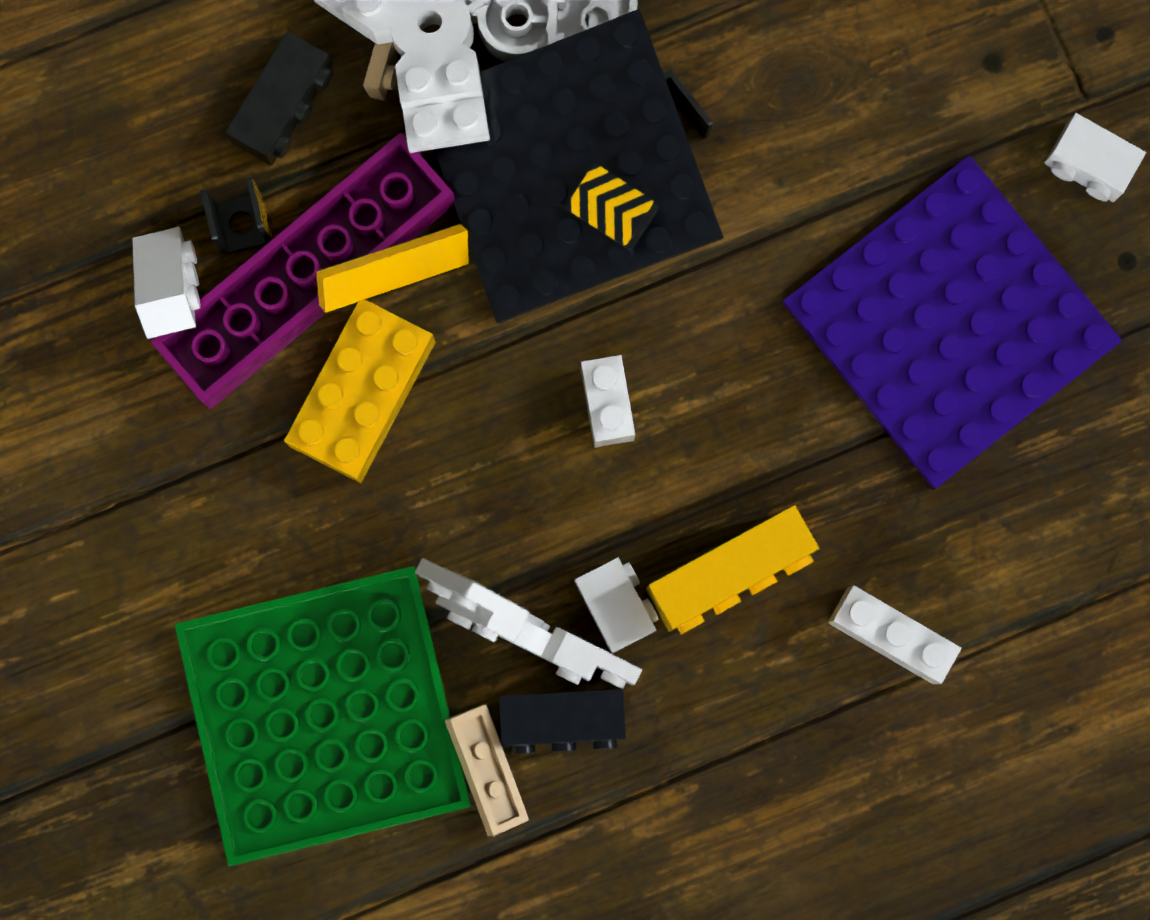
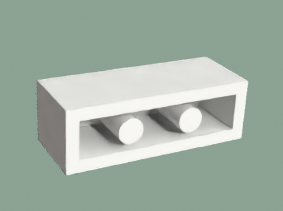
M180 227L132 238L135 307L147 339L196 327L195 310L201 309V304L196 286H199V280L194 264H197V257L192 241H184Z
M854 585L846 589L827 622L931 684L943 683L962 649Z

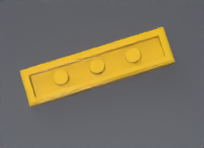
M459 224L317 271L319 306L327 313L468 265V230Z

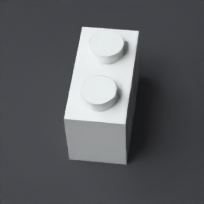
M1075 113L1064 127L1044 164L1051 167L1052 173L1058 178L1069 182L1074 180L1087 187L1086 191L1092 197L1101 201L1110 200L1114 202L1126 190L1146 152Z
M618 355L581 362V374L594 448L634 441L635 429L622 356Z
M618 557L574 580L611 654L656 631L653 623L658 621L659 618L648 598L643 601L640 600L634 588L640 582L629 562L622 565Z

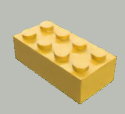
M367 300L359 301L284 442L304 455L362 483L436 343L433 334Z
M794 505L649 584L645 590L668 632L677 628L682 635L705 622L701 614L713 608L716 615L741 602L738 596L739 593L749 589L753 596L778 582L774 574L784 569L789 576L811 564L814 560L810 554L819 550V547Z

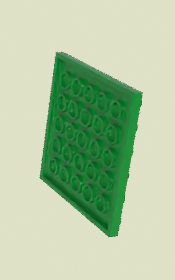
M415 566L175 624L228 867L471 807L463 768L445 723V719L451 716L418 576L415 574Z

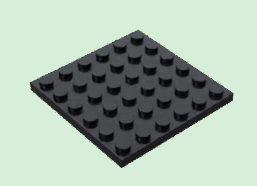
M640 9L480 72L490 140L434 149L445 182L454 193L455 200L453 204L460 223L468 230V245L494 317L499 324L724 239ZM594 162L651 198L659 207L652 221L632 250H628L565 209Z

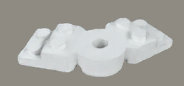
M314 0L315 3L377 45L394 42L398 53L401 55V59L395 65L410 153L490 140L476 52L470 49L473 43V26L469 9L464 0ZM432 24L441 26L437 31L433 33H426L423 31L427 26Z
M638 0L464 1L469 9L471 22L478 23L479 35L485 48L496 58L507 62L637 10ZM513 14H522L528 19L520 27L511 26L507 22V19Z
M423 558L415 571V574L430 581L426 589L439 595L436 604L450 611L447 619L467 629H470L472 623H474L473 632L493 642L499 636L559 667L556 675L576 685L579 684L581 678L589 682L596 668L603 671L600 677L602 680L620 689H623L626 683L632 686L635 685L642 669L565 630L556 627L553 634L549 633L550 625L546 624L543 620L529 614L527 610L465 577Z

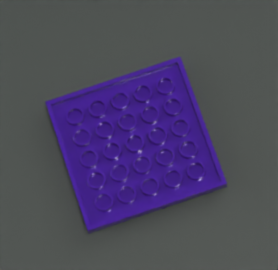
M970 155L787 297L782 303L933 490L938 488L1122 341Z

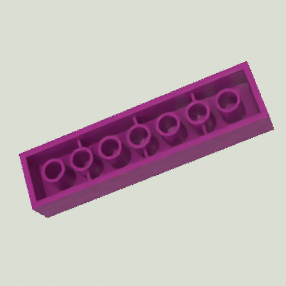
M399 133L200 300L201 309L195 310L196 327L157 336L150 342L200 401L211 410L325 314L324 310L319 306L317 271L415 239L454 206V193L418 152H409L407 139L402 133Z

